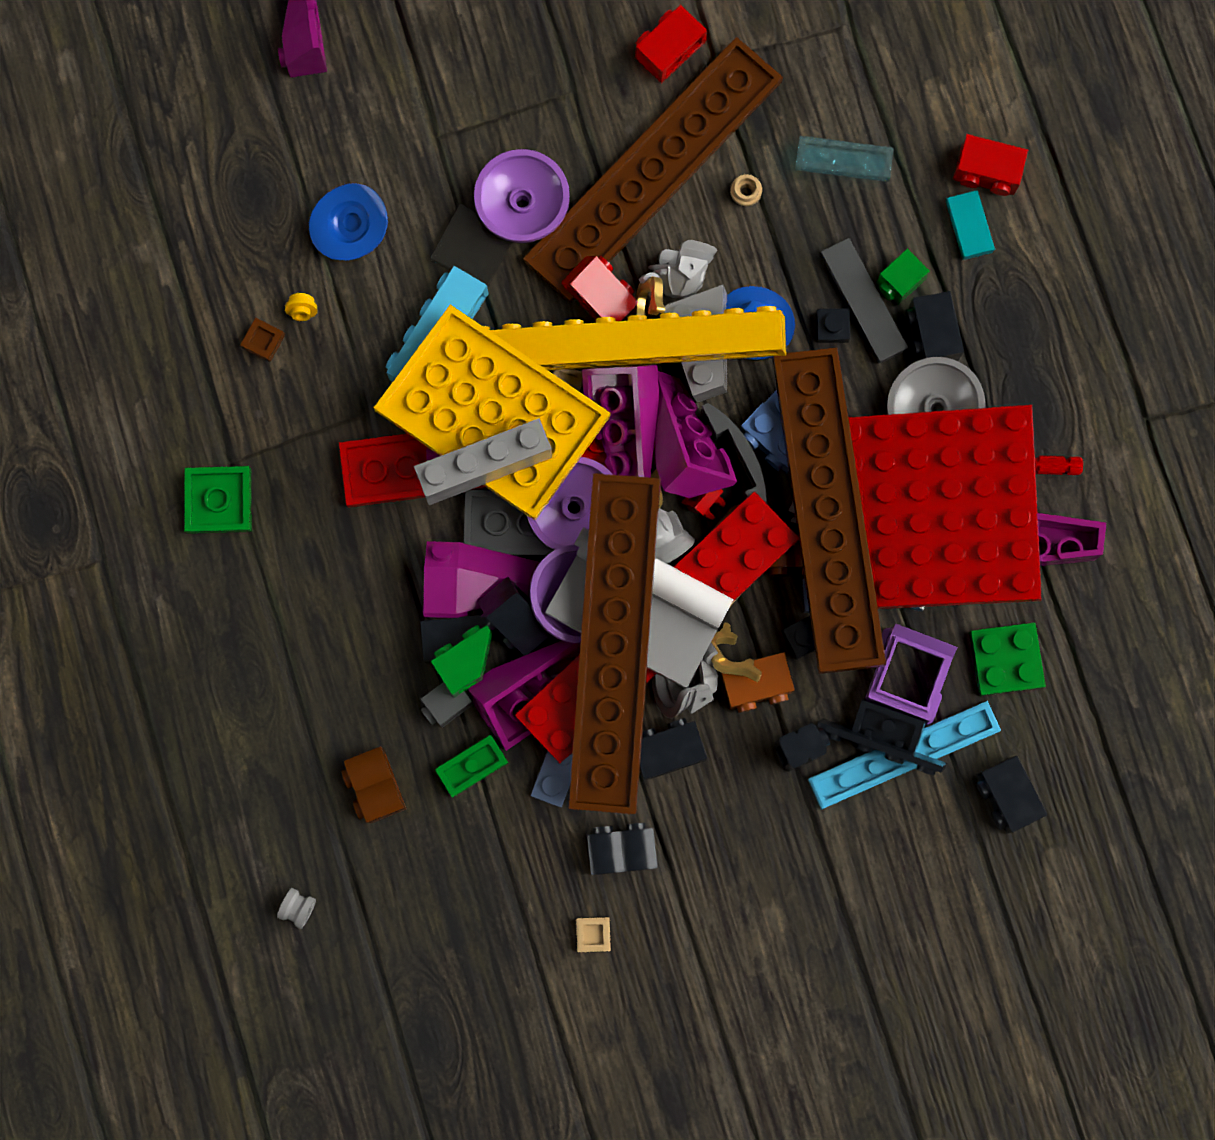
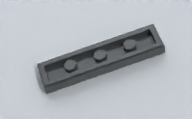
M850 238L821 251V258L878 364L907 351L908 346Z

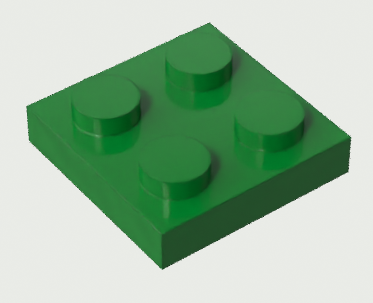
M250 466L185 468V532L187 534L252 532Z
M1036 623L969 632L979 696L1046 687Z

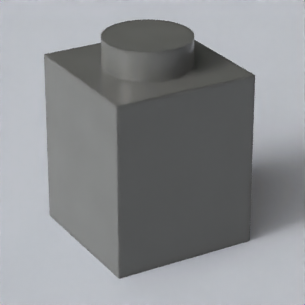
M444 682L421 698L425 704V707L421 709L422 713L431 725L438 722L442 728L474 705L465 692L454 698Z

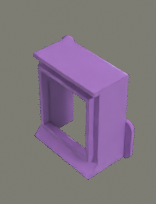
M895 624L892 628H886L882 632L886 665L884 667H876L865 699L926 721L925 725H929L936 716L942 699L940 692L958 647ZM897 642L942 658L925 706L880 690Z

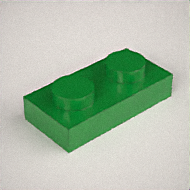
M489 735L439 766L435 771L451 797L454 798L507 765L508 761L492 735Z

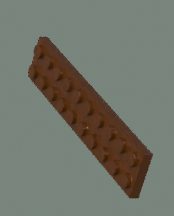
M736 37L567 212L557 229L542 238L523 258L524 263L565 300L571 303L575 298L561 284L570 272L586 256H601L610 262L780 85L783 77Z
M838 348L786 353L784 356H773L772 361L818 673L824 674L884 667L886 659Z
M593 473L569 809L636 814L661 478Z

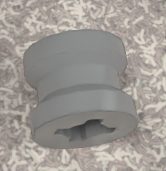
M291 888L280 906L277 918L281 920L289 919L294 922L295 927L302 929L312 913L316 899L310 896L305 898L299 894L298 890Z

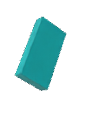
M978 190L947 198L946 205L962 259L965 260L993 253L995 247Z

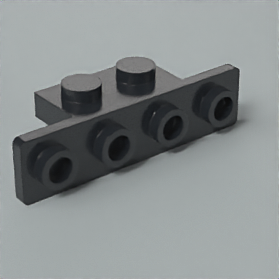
M866 699L861 701L852 729L826 719L819 720L816 725L817 728L823 727L829 739L841 741L843 737L854 741L853 746L866 752H872L873 749L885 753L884 758L903 764L904 760L917 764L916 769L929 775H935L936 771L942 773L947 765L943 761L916 752L926 724L925 720Z

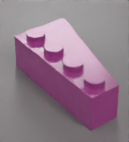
M1038 513L1040 566L1095 561L1103 555L1106 522Z

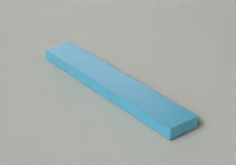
M988 701L924 728L916 752L938 759L1000 732L1001 729ZM873 750L808 779V782L820 809H823L913 770L917 764L904 760L903 764L896 763L884 758V752Z

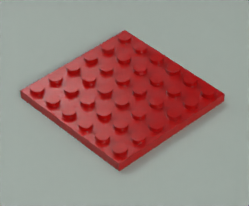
M1032 405L848 417L878 609L1042 601Z

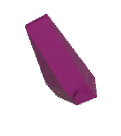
M635 365L582 369L583 394L611 413L609 419L596 436L597 440H601L607 456L605 460L607 469L613 475L651 478L659 404L658 366Z
M658 371L659 404L655 432V459L663 490L671 494L691 498L733 486L737 479L730 459L723 448L717 449L710 438L713 434L710 426L704 425L695 414L698 407L681 379Z
M559 641L493 668L483 675L482 681L467 690L476 710L505 751L532 734L518 720L515 714L580 655L581 643Z

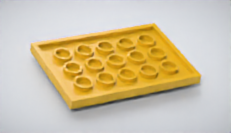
M449 305L374 406L375 412L440 456L540 418L552 448V458L483 484V486L534 521L551 500L611 414L452 305Z

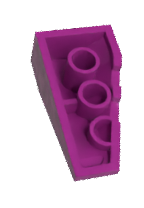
M288 0L282 32L283 48H278L281 67H287L291 78L327 72L317 0Z
M427 541L424 565L423 615L424 617L442 618L467 616V611L480 609L478 601L506 577H509L529 597L530 581L534 570L540 562L460 542Z

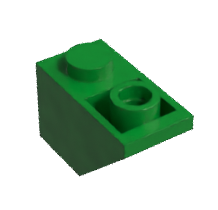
M479 625L471 628L462 635L463 641L454 647L449 643L434 653L436 658L431 663L454 698L483 679L492 638L491 630L487 625L482 629Z

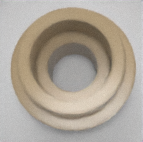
M752 175L738 176L731 185V196L741 206L754 205L761 197L762 185ZM744 187H748L751 189L752 193L748 196H745L741 193L740 190Z

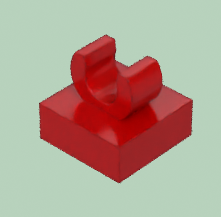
M722 489L691 498L685 497L681 502L689 511L711 520L715 518L710 512V507L714 502L721 507L726 505L724 499L719 497L723 493Z

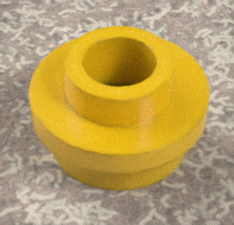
M296 293L289 297V301L285 304V312L294 320L306 321L317 314V305L314 303V298L311 295Z

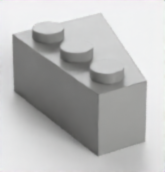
M720 285L665 305L664 313H678L679 317L692 316V312L701 310L711 311V315L724 314L727 292L724 285ZM727 359L681 362L692 396L697 403L727 392Z

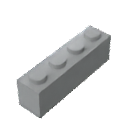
M540 418L416 465L414 468L429 505L551 459L552 448Z

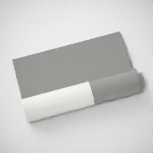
M584 527L574 544L579 547L577 556L545 612L546 615L582 633L589 530ZM655 558L647 668L686 689L734 599Z

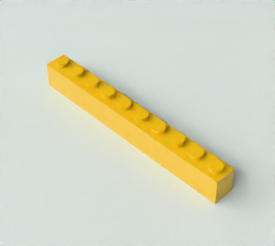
M761 306L756 308L757 312L746 313L740 308H730L724 310V314L711 315V311L701 310L694 311L692 316L679 317L678 313H662L658 319H647L645 315L628 316V321H615V318L601 317L596 319V323L585 324L583 320L571 319L564 321V325L552 326L551 322L545 321L535 322L533 327L521 328L520 324H504L502 329L490 330V327L483 326L548 371L786 355L785 316L781 310H776L774 306Z

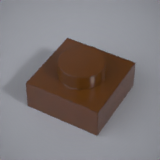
M255 317L241 343V347L271 362L285 337V333Z

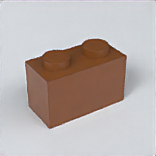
M785 653L754 660L753 666L762 673L758 682L743 675L719 672L729 710L737 708L738 713H744L757 709L756 703L769 700V704L774 705L789 700L788 695L792 694L795 690Z

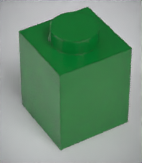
M907 248L880 273L876 282L879 285L878 290L887 300H894L899 305L926 280L930 270Z

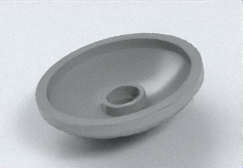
M945 357L925 358L909 365L895 379L888 395V415L932 412L933 407L936 405H942L944 411L985 408V395L976 375L964 364Z

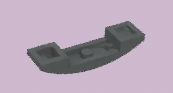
M709 403L703 405L701 414L706 424L712 429L714 440L716 441L727 436L752 486V489L745 491L744 501L755 491L766 502L763 474L748 440L724 413Z

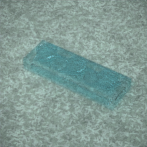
M800 136L795 170L889 182L894 148Z

